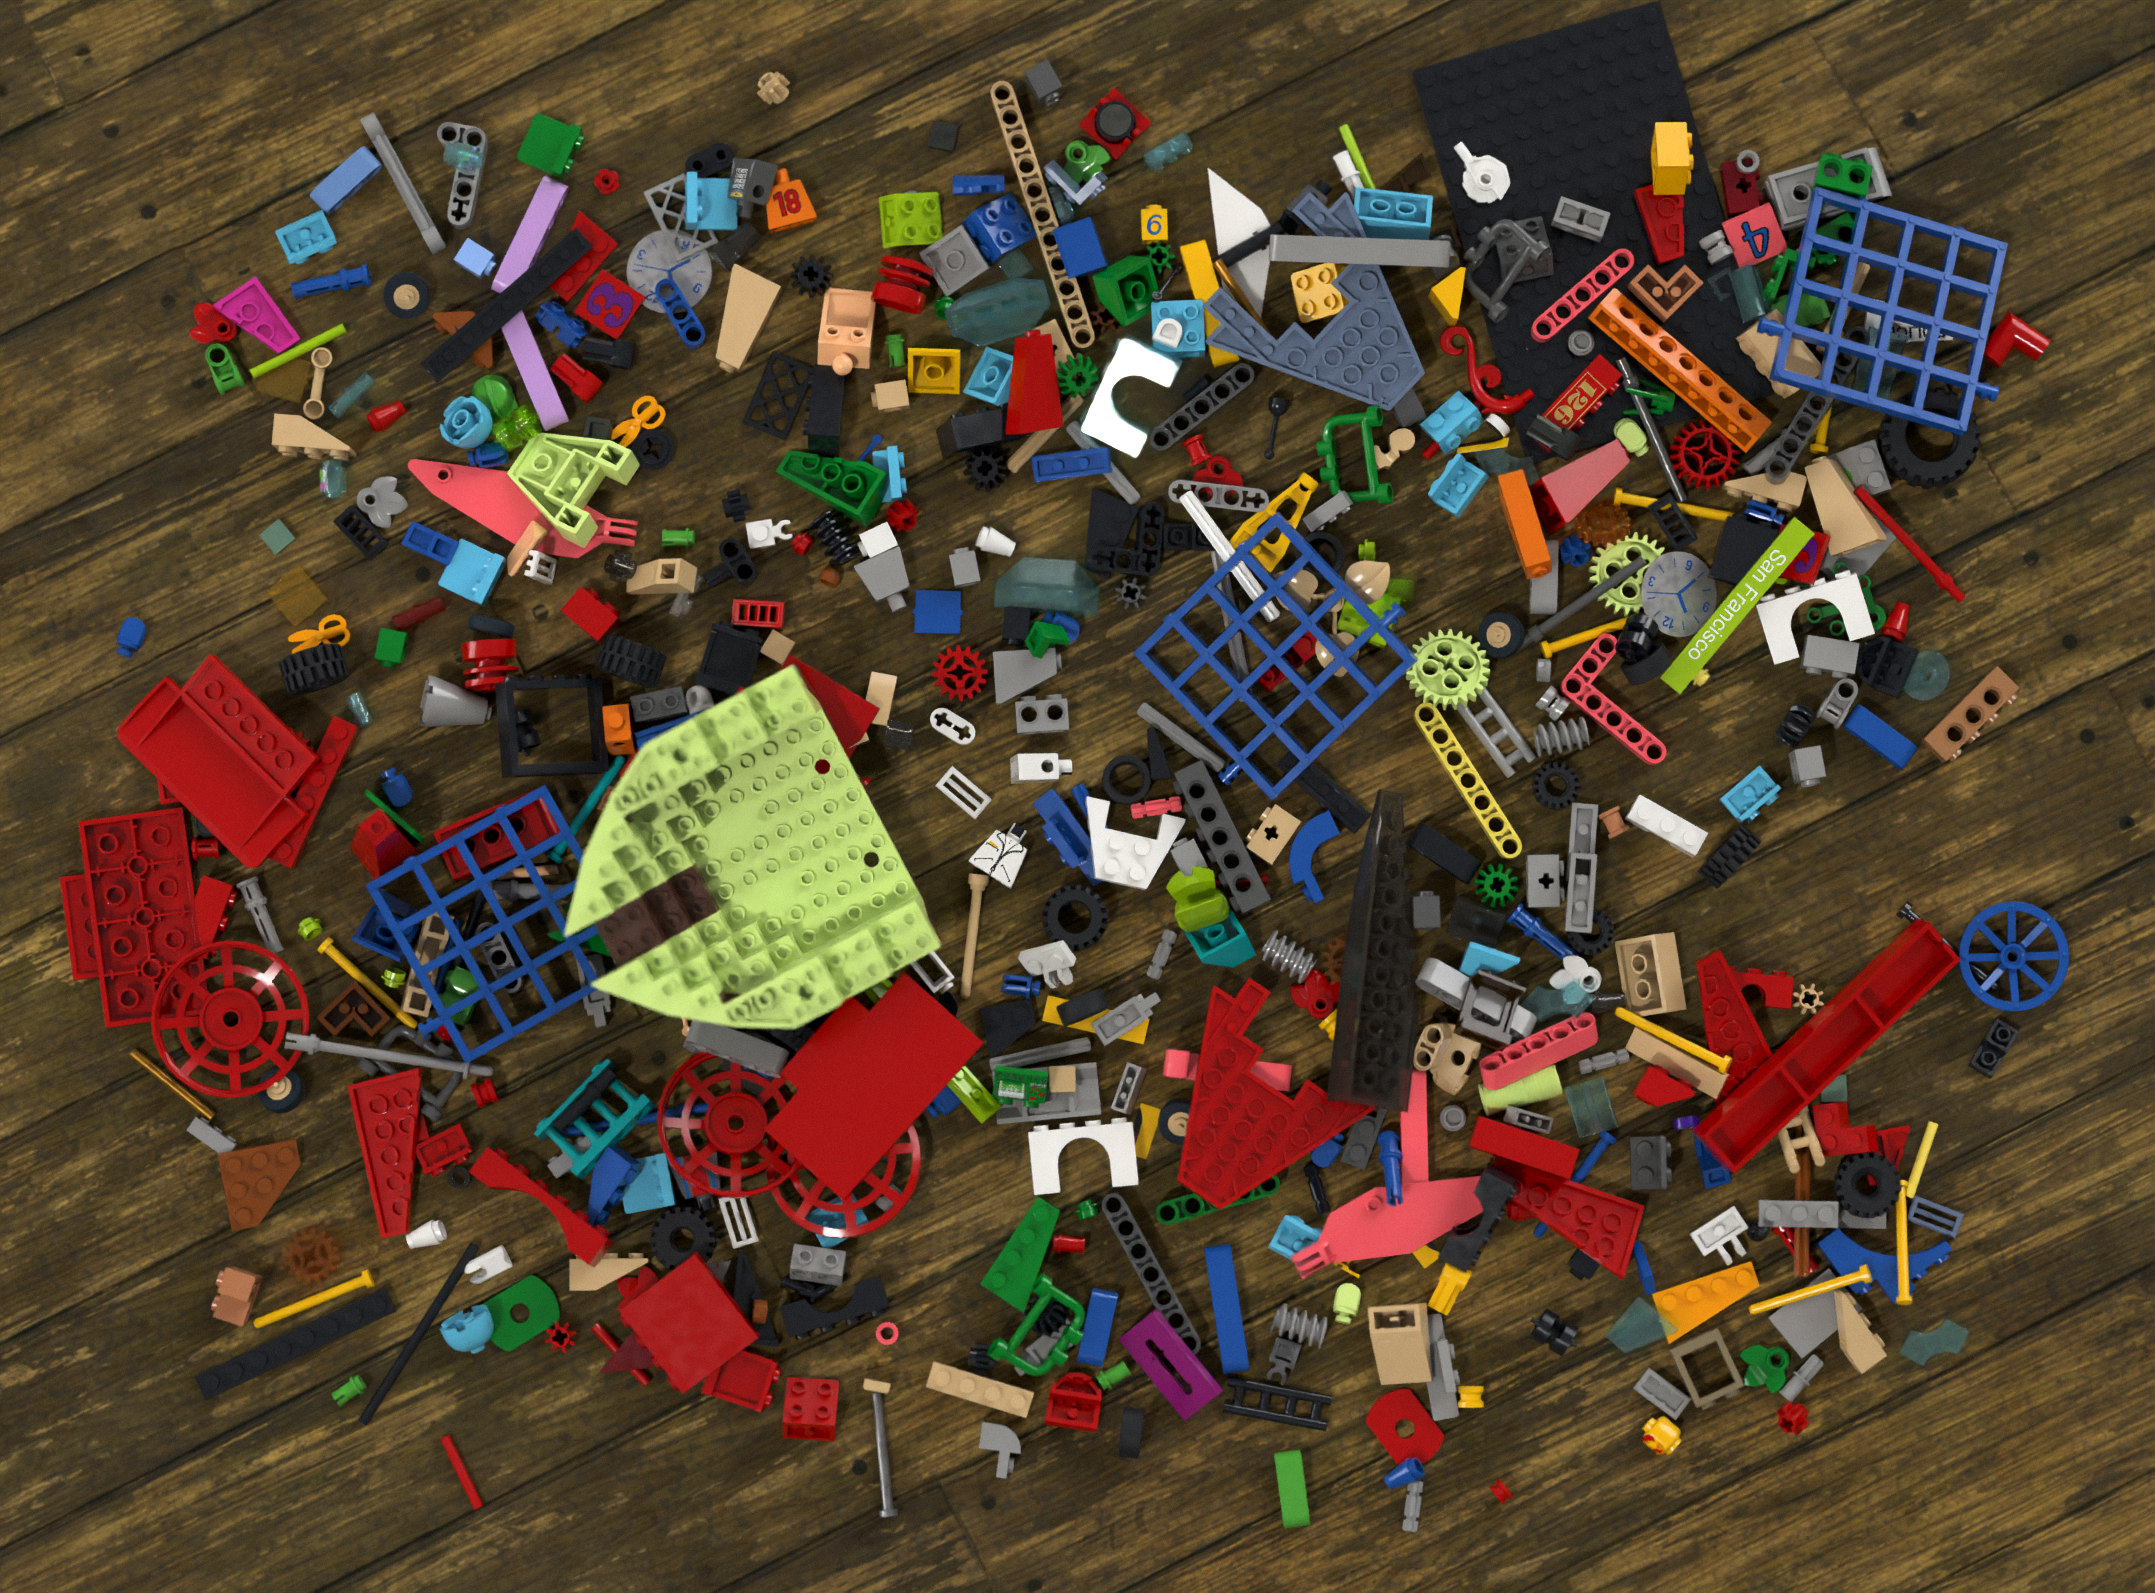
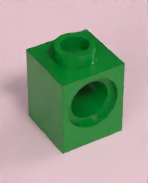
M380 628L375 659L381 661L380 666L393 669L396 668V664L403 666L409 639L407 633Z

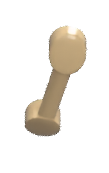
M324 347L315 349L311 355V362L315 367L311 397L305 402L303 407L305 416L311 420L319 419L324 413V405L320 401L325 369L332 362L331 352Z

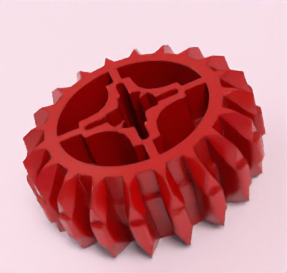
M1700 420L1699 428L1697 429L1695 423L1691 422L1689 424L1691 432L1683 427L1680 432L1684 438L1679 435L1674 437L1675 442L1680 445L1670 446V450L1677 452V454L1670 455V460H1678V463L1674 464L1672 468L1673 470L1679 468L1682 470L1677 476L1679 479L1683 478L1684 475L1688 477L1685 481L1687 486L1694 480L1696 481L1694 487L1697 490L1700 488L1701 482H1704L1705 490L1710 489V482L1718 488L1720 487L1719 478L1726 482L1729 481L1726 473L1730 475L1735 474L1736 470L1730 465L1736 466L1739 464V460L1732 458V456L1739 455L1740 450H1732L1731 447L1736 444L1732 441L1729 442L1728 437L1723 435L1720 430H1715L1713 424L1709 423L1708 428H1706L1705 421ZM1705 435L1702 446H1692L1691 448L1685 446L1691 438ZM1713 437L1723 446L1725 456L1713 448ZM1707 446V455L1711 456L1712 458L1710 459L1708 457L1702 466V455L1698 454L1697 452L1699 451L1701 453ZM1684 454L1696 461L1697 473L1689 468ZM1718 462L1724 464L1719 472L1712 475H1704L1708 464H1717Z

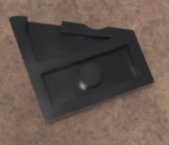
M1031 999L980 1009L990 1059L995 1058L1036 1025Z

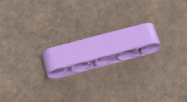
M548 176L543 177L491 287L492 290L498 293L503 292L535 263L567 196L569 186Z
M521 310L501 329L544 430L547 431L568 422L569 419L523 310Z

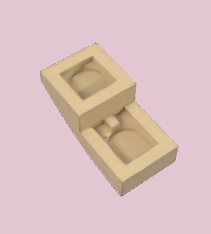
M878 672L871 673L866 700L880 708L871 724L888 726L897 676Z

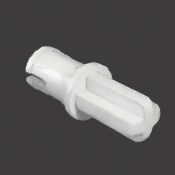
M1347 150L1335 155L1333 159L1342 175L1340 180L1345 182L1354 202L1356 187H1364L1358 176L1360 171H1356Z

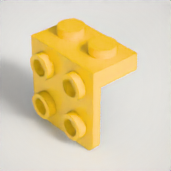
M1324 263L1291 275L1299 319L1302 323H1309L1336 315L1349 303L1331 284L1349 264Z

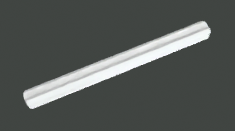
M1192 491L1183 494L1180 497L1181 503L1223 561L1226 562L1236 551ZM1243 561L1231 571L1253 602L1265 592ZM1272 601L1260 611L1268 622L1275 620L1280 615L1279 610Z

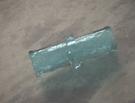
M364 371L349 388L346 386L343 389L344 392L327 408L337 419H340L354 403L358 404L360 402V398L376 384L375 381Z

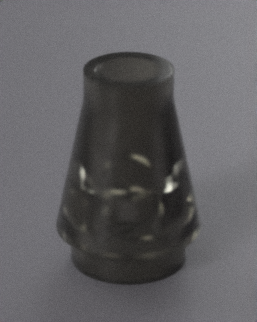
M1594 991L1592 994L1587 995L1586 1004L1588 1012L1599 1017L1615 1011L1618 1007L1626 1008L1627 1000L1624 992Z

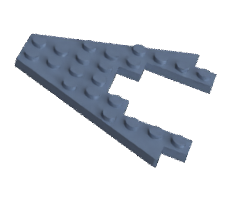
M1309 192L1292 210L1318 236L1367 238L1347 192L1330 209ZM1349 264L1334 279L1331 284L1349 303L1315 339L1294 322L1276 340L1221 287L1203 305L1221 323L1206 339L1205 343L1368 404L1379 405L1387 411H1390L1425 374L1379 265Z

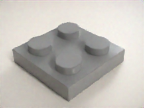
M960 225L919 253L927 267L934 270V278L948 297L991 269L964 225Z

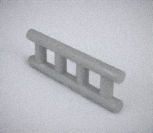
M1483 686V694L1478 695L1487 706L1474 716L1468 707H1464L1459 702L1457 710L1508 779L1516 773L1512 765L1523 757L1530 763L1536 758V755L1486 687ZM1493 715L1502 728L1489 737L1481 723ZM1509 736L1518 749L1504 757L1496 745Z

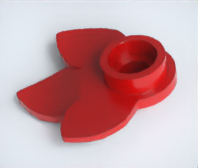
M200 303L195 305L194 315L199 324L189 332L192 339L202 344H209L214 341L227 343L235 338L237 326L234 322L214 309L211 304ZM222 326H227L226 332H219Z
M1223 456L1211 458L1207 462L1206 468L1196 472L1192 480L1243 487L1242 477L1232 470L1231 463ZM1216 465L1223 466L1224 471L1221 474L1214 472ZM1191 485V491L1193 493L1197 485ZM1202 487L1198 494L1206 492L1207 498L1210 501L1213 497L1212 489ZM1235 490L1226 491V493L1224 494V501L1226 502L1229 496V492L1234 494L1238 493Z
M1312 969L1306 977L1305 985H1291L1290 994L1298 1007L1307 1009L1313 1018L1321 1020L1326 1019L1332 1013L1333 1005L1342 996V986L1340 981L1328 983L1327 978L1322 972ZM1316 1003H1323L1325 1008L1318 1009Z
M642 1266L638 1278L623 1277L617 1280L619 1292L624 1297V1300L617 1308L618 1310H620L623 1304L626 1305L659 1280L653 1270Z

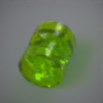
M523 404L511 411L510 417L503 416L492 424L493 431L497 437L494 439L495 443L500 442L508 452H511L523 445V439L529 441L541 433V427L537 421V418L540 417L539 414H533Z

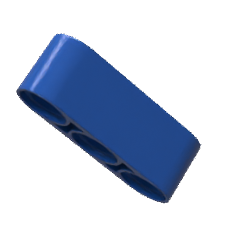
M671 279L660 280L655 287V295L664 313L687 348L691 350L701 348L705 343L703 326L677 284ZM664 287H670L674 290V294L669 298H664L660 295V291ZM677 309H684L688 315L683 320H677L674 318L673 313ZM690 331H698L701 334L700 339L696 342L689 341L686 336Z
M1859 704L1856 705L1842 724L1843 728L1900 770L1905 768L1918 750L1912 742Z
M1098 1288L1092 1289L1077 1362L1097 1367L1103 1366L1118 1293Z

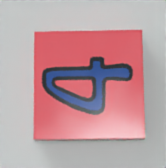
M1769 202L1721 223L1740 271L1778 255L1787 249L1786 242Z

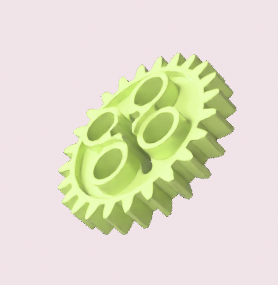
M1626 532L1623 533L1622 540L1614 535L1612 537L1613 544L1605 540L1603 545L1606 550L1598 547L1596 552L1600 557L1593 556L1591 559L1596 566H1591L1588 569L1589 572L1595 574L1589 578V582L1596 583V586L1610 577L1606 573L1607 567L1613 566L1619 571L1631 563L1626 556L1628 551H1635L1644 561L1649 560V564L1638 570L1634 578L1632 576L1629 577L1618 588H1612L1598 597L1597 601L1607 600L1605 609L1611 605L1615 606L1614 614L1620 608L1623 609L1624 616L1626 617L1630 610H1633L1634 614L1639 613L1641 608L1644 611L1641 599L1643 572L1648 570L1649 566L1661 556L1665 549L1664 547L1658 550L1654 548L1657 540L1652 541L1650 544L1647 543L1648 535H1645L1642 540L1638 539L1637 532L1634 533L1632 539H1629ZM1628 586L1633 588L1635 597L1628 598L1624 596L1622 588Z
M1441 629L1438 630L1437 637L1429 632L1428 641L1420 637L1419 646L1412 645V652L1419 660L1406 672V680H1411L1409 688H1417L1415 697L1424 695L1423 703L1425 704L1432 700L1433 708L1438 703H1442L1443 710H1446L1448 704H1452L1454 710H1457L1459 702L1464 707H1467L1468 698L1475 702L1476 693L1483 694V686L1488 685V678L1486 677L1490 675V669L1487 668L1489 667V659H1484L1486 657V650L1478 651L1480 649V642L1472 645L1471 635L1463 639L1462 631H1460L1457 636H1453L1452 629H1449L1447 635H1444ZM1447 651L1449 655L1443 656L1438 652ZM1467 664L1470 665L1471 668L1463 669L1460 667V665ZM1432 670L1435 672V674L1428 675L1425 674L1424 671ZM1452 683L1455 684L1457 687L1448 688L1446 684Z

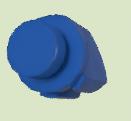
M502 441L481 444L476 447V453L468 451L470 467L476 466V463H478L480 469L505 465L509 460L506 445Z
M1749 500L1747 503L1748 509L1743 513V516L1747 517L1748 521L1756 524L1758 521L1775 525L1774 528L1777 529L1780 528L1785 516L1781 513L1776 515L1778 508L1756 500Z
M1047 611L1042 622L1062 626L1070 640L1069 643L1075 641L1080 632V625L1077 620L1059 612H1056L1055 616L1052 617V613Z
M132 617L127 618L123 622L116 642L121 647L116 652L118 655L131 659L133 654L131 651L138 652L141 648L147 632L144 623L140 619Z
M392 767L381 773L382 778L387 780L381 783L389 802L394 806L401 807L411 800L413 791L402 773L395 775L396 769Z
M1003 975L1002 982L1006 984L1001 986L1000 991L1002 993L1024 996L1026 999H1030L1031 993H1034V996H1040L1041 981L1036 980L1033 983V976Z
M947 1085L931 1102L932 1105L926 1108V1111L933 1119H936L939 1116L938 1113L945 1116L959 1106L962 1101Z
M1340 1132L1312 1150V1161L1320 1167L1330 1166L1342 1151L1343 1145L1339 1140L1343 1141L1345 1136Z

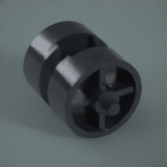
M1636 613L1628 616L1615 645L1617 654L1622 659L1631 663H1638L1647 658L1659 631L1657 623L1651 617L1644 614Z
M515 709L518 753H524L525 757L530 756L529 751L542 743L538 731L532 728L535 722L531 709L521 711Z
M1548 1308L1545 1309L1541 1317L1537 1319L1531 1318L1530 1321L1534 1323V1329L1530 1335L1531 1339L1541 1345L1549 1344V1349L1560 1356H1563L1568 1347H1577L1578 1343L1574 1341V1337L1579 1327L1568 1320L1560 1321V1316Z

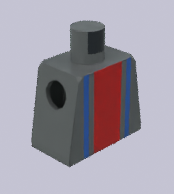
M717 1150L707 1160L720 1167ZM689 1154L675 1159L681 1166H684L693 1157ZM668 1161V1165L684 1198L696 1197L700 1211L715 1208L712 1194L689 1184L675 1171ZM701 1165L690 1174L693 1178L709 1187L722 1189L721 1175L715 1174Z

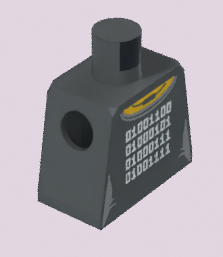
M733 158L728 198L739 201L736 216L751 219L754 205L765 206L767 204L778 165L757 159Z

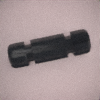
M1316 1164L1307 1165L1304 1167L1305 1176L1309 1179L1307 1182L1312 1199L1316 1202V1212L1318 1215L1329 1213L1331 1209L1329 1202L1325 1199L1327 1196L1322 1179L1318 1176V1166Z

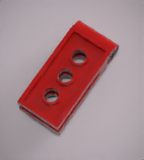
M529 791L434 831L437 843H442L495 813V809L506 804L508 806L531 792ZM542 797L507 816L511 825L515 821L523 822L522 831L516 834L526 851L561 832ZM499 822L465 840V843L468 841L475 843V849L471 854L482 872L518 856ZM492 831H498L499 839L495 843H488L487 835ZM457 846L442 853L452 879L456 883L473 876Z

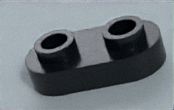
M718 143L691 155L685 163L686 172H697V178H709L729 169L732 166L735 154L728 144ZM725 152L726 158L719 160L717 154ZM696 162L703 164L701 170L697 171L693 168Z

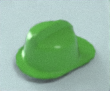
M492 374L480 378L473 386L471 394L490 410L493 420L490 433L506 435L516 427L520 416L513 390L509 382L502 376Z

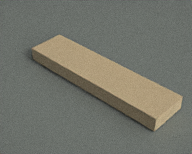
M1637 1026L1634 1028L1625 1047L1631 1053L1653 1065L1657 1064L1663 1067L1671 1075L1684 1079L1692 1084L1693 1087L1715 1099L1719 1097L1729 1076L1727 1073L1722 1074L1718 1072V1068Z

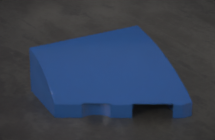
M1005 174L954 175L953 196L1005 193Z

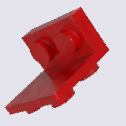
M787 1378L783 1413V1438L835 1441L839 1391L838 1380Z

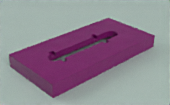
M1157 1309L1118 1339L1184 1421L1223 1391ZM1148 1339L1152 1340L1160 1350L1164 1351L1166 1358L1188 1384L1190 1383L1192 1393H1188L1149 1346Z

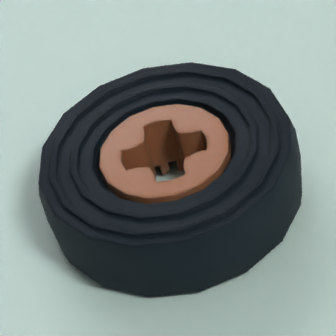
M471 614L467 627L474 631L506 639H512L515 626L511 623L477 614Z

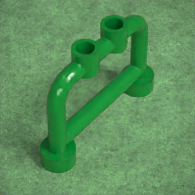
M1379 405L1369 406L1367 411L1363 413L1337 415L1328 419L1322 429L1323 440L1317 442V453L1319 456H1325L1326 466L1320 468V477L1322 482L1329 483L1331 494L1335 496L1342 491L1339 486L1340 471L1338 465H1336V443L1332 435L1333 429L1340 425L1360 423L1369 490L1346 493L1352 502L1378 500L1380 504L1392 503L1393 489L1391 484H1379L1371 428L1382 426L1383 424L1381 407Z
M1042 1273L1032 1287V1292L1040 1296L1010 1341L1007 1343L999 1337L996 1338L991 1344L987 1355L996 1361L1003 1358L1032 1376L1047 1374L1055 1364L1061 1367L1069 1355L1065 1349L1070 1343L1077 1345L1082 1339L1083 1332L1079 1329L1085 1320L1083 1306L1074 1298L1051 1285L1053 1280ZM1054 1298L1074 1312L1075 1317L1071 1324L1065 1327L1057 1344L1050 1349L1044 1363L1035 1366L1014 1352L1047 1304Z

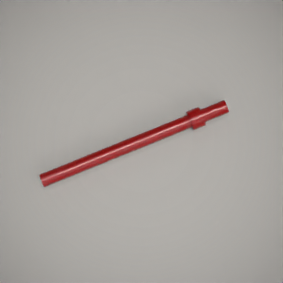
M1862 485L1854 490L1859 499L1936 579L1935 583L1942 590L1945 589L1958 603L1961 602L1966 595L1953 583L1954 579L1947 572H1943Z

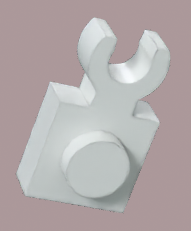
M771 519L746 523L750 550L776 546L775 538L778 537L785 541L791 540L793 538L792 534L785 535L781 532L782 527L791 525L790 521L782 520L777 526L772 525Z

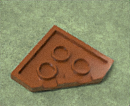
M295 1138L217 1153L231 1230L236 1231L259 1226L300 1167Z

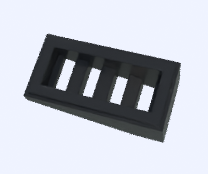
M1670 492L1648 505L1649 510L1675 551H1680L1698 539L1695 531ZM1670 503L1672 507L1659 515L1657 510ZM1676 512L1678 516L1664 523L1663 519ZM1677 523H1683L1682 526L1675 529L1674 531H1669V528L1673 527ZM1685 531L1689 533L1678 541L1674 539Z
M353 504L333 521L370 561L389 545L386 539ZM355 514L357 518L345 527L343 524ZM362 522L364 526L355 535H352L351 531ZM370 530L372 534L360 543L358 540ZM377 538L379 542L367 551L365 547Z
M1148 727L1147 741L1151 780H1172V773L1154 727Z

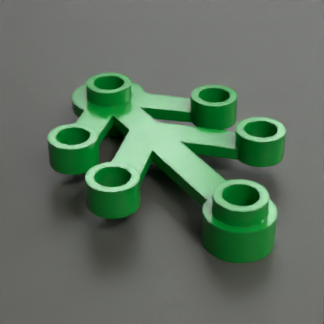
M1836 562L1832 567L1833 574H1836L1835 568L1838 565H1843L1845 570H1848L1844 562ZM1865 574L1857 576L1858 580L1862 577L1868 580V584L1865 587H1861L1869 614L1876 613L1878 616L1877 621L1872 622L1873 629L1878 630L1885 623L1886 615L1880 606L1874 604L1870 590V578ZM1794 581L1796 586H1800V589L1810 587V584L1804 585ZM1834 604L1820 608L1811 607L1807 610L1806 617L1811 623H1817L1821 618L1838 614L1840 611ZM1812 610L1819 612V617L1816 620L1809 617V613ZM1836 619L1829 624V630L1835 636L1843 634L1846 630L1844 622ZM1834 623H1840L1842 625V629L1840 632H1834L1832 630V625Z

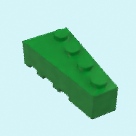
M1039 1196L980 1283L1023 1313L1025 1312L1033 1284L1036 1281L1060 1210Z

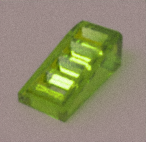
M1389 578L1384 594L1398 598L1406 603H1412L1414 582L1413 580Z

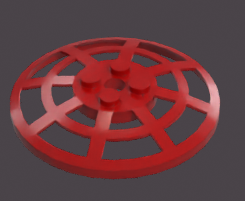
M221 941L194 949L181 957L169 969L155 993L151 1011V1028L160 1057L167 1068L180 1081L190 1088L207 1095L237 1098L266 1090L275 1082L280 1081L292 1069L300 1058L302 1051L294 1050L292 1056L287 1061L276 1050L284 1037L286 1020L302 1019L300 1035L308 1036L310 1012L301 982L294 971L281 958L255 944L242 941ZM231 949L255 952L266 957L273 964L264 974L247 966L233 965ZM221 950V966L208 969L194 979L181 970L195 958L211 951ZM281 970L288 976L295 987L301 1009L286 1010L280 992L271 982ZM234 972L247 974L258 981L249 992L235 988ZM223 973L224 989L218 990L211 995L200 986L206 979ZM173 978H176L186 987L178 1002L176 1018L160 1019L163 997ZM265 988L272 994L278 1011L262 1012L261 1006L256 999ZM193 993L204 1002L200 1016L184 1017L186 1004ZM233 1011L238 1015L239 1021L236 1026L229 1027L224 1023V1016L227 1012ZM278 1021L277 1033L272 1044L269 1045L259 1036L263 1022ZM200 1027L204 1037L207 1039L197 1051L190 1043L185 1028ZM177 1028L181 1044L191 1056L181 1069L174 1063L167 1052L162 1039L161 1029ZM252 1043L263 1053L257 1059L240 1065L239 1049L245 1048ZM214 1046L228 1050L229 1066L213 1063L205 1057ZM268 1059L280 1068L275 1075L264 1082L241 1089L240 1073L255 1069ZM198 1064L214 1072L230 1074V1089L209 1087L195 1081L189 1074Z
M700 1052L692 1056L671 1076L663 1090L658 1106V1137L670 1165L692 1186L719 1197H753L780 1186L796 1172L802 1163L796 1159L789 1167L779 1158L784 1150L781 1144L778 1143L776 1149L772 1152L762 1143L766 1135L764 1128L772 1121V1119H767L763 1105L773 1096L781 1111L787 1103L779 1089L787 1079L781 1075L780 1078H774L772 1082H769L757 1074L741 1071V1065L731 1062V1071L714 1074L700 1082L691 1070L697 1065L718 1056L708 1052ZM683 1078L693 1091L684 1104L681 1118L666 1117L670 1096ZM730 1080V1093L724 1094L717 1099L707 1089L718 1082ZM741 1080L754 1082L762 1086L764 1090L756 1098L741 1093ZM700 1097L709 1106L705 1119H689L692 1106L696 1099ZM732 1118H739L743 1121V1127L739 1130H733L729 1127L728 1122ZM665 1128L681 1129L685 1146L693 1157L684 1166H681L675 1159L669 1147ZM689 1130H705L710 1143L698 1152L692 1142ZM717 1150L730 1155V1169L716 1166L707 1159ZM754 1150L764 1159L763 1162L753 1167L741 1169V1155ZM701 1165L715 1174L731 1177V1191L709 1187L693 1178L690 1174ZM770 1165L782 1174L765 1186L741 1191V1177L757 1174Z
M913 1124L907 1129L910 1143L894 1144L884 1155L888 1156V1162L882 1180L870 1171L859 1183L861 1184L865 1181L875 1189L869 1195L856 1202H853L852 1193L844 1201L842 1200V1204L828 1203L818 1199L826 1187L819 1178L810 1192H808L797 1175L798 1170L807 1169L803 1164L790 1177L794 1187L804 1198L797 1212L787 1204L778 1187L772 1189L771 1192L784 1213L796 1224L812 1233L839 1239L855 1238L870 1234L896 1218L906 1207L915 1192L922 1164L921 1146L916 1129ZM770 1135L767 1148L773 1152L776 1140ZM788 1152L787 1162L785 1163L790 1167L794 1163L795 1157ZM912 1153L910 1177L906 1188L900 1195L888 1186L895 1171L896 1155ZM771 1165L766 1168L768 1183L775 1180L774 1176L781 1174ZM881 1194L894 1203L879 1218L865 1225L857 1226L855 1210L870 1205ZM814 1205L828 1212L844 1213L846 1228L823 1227L811 1223L805 1218Z

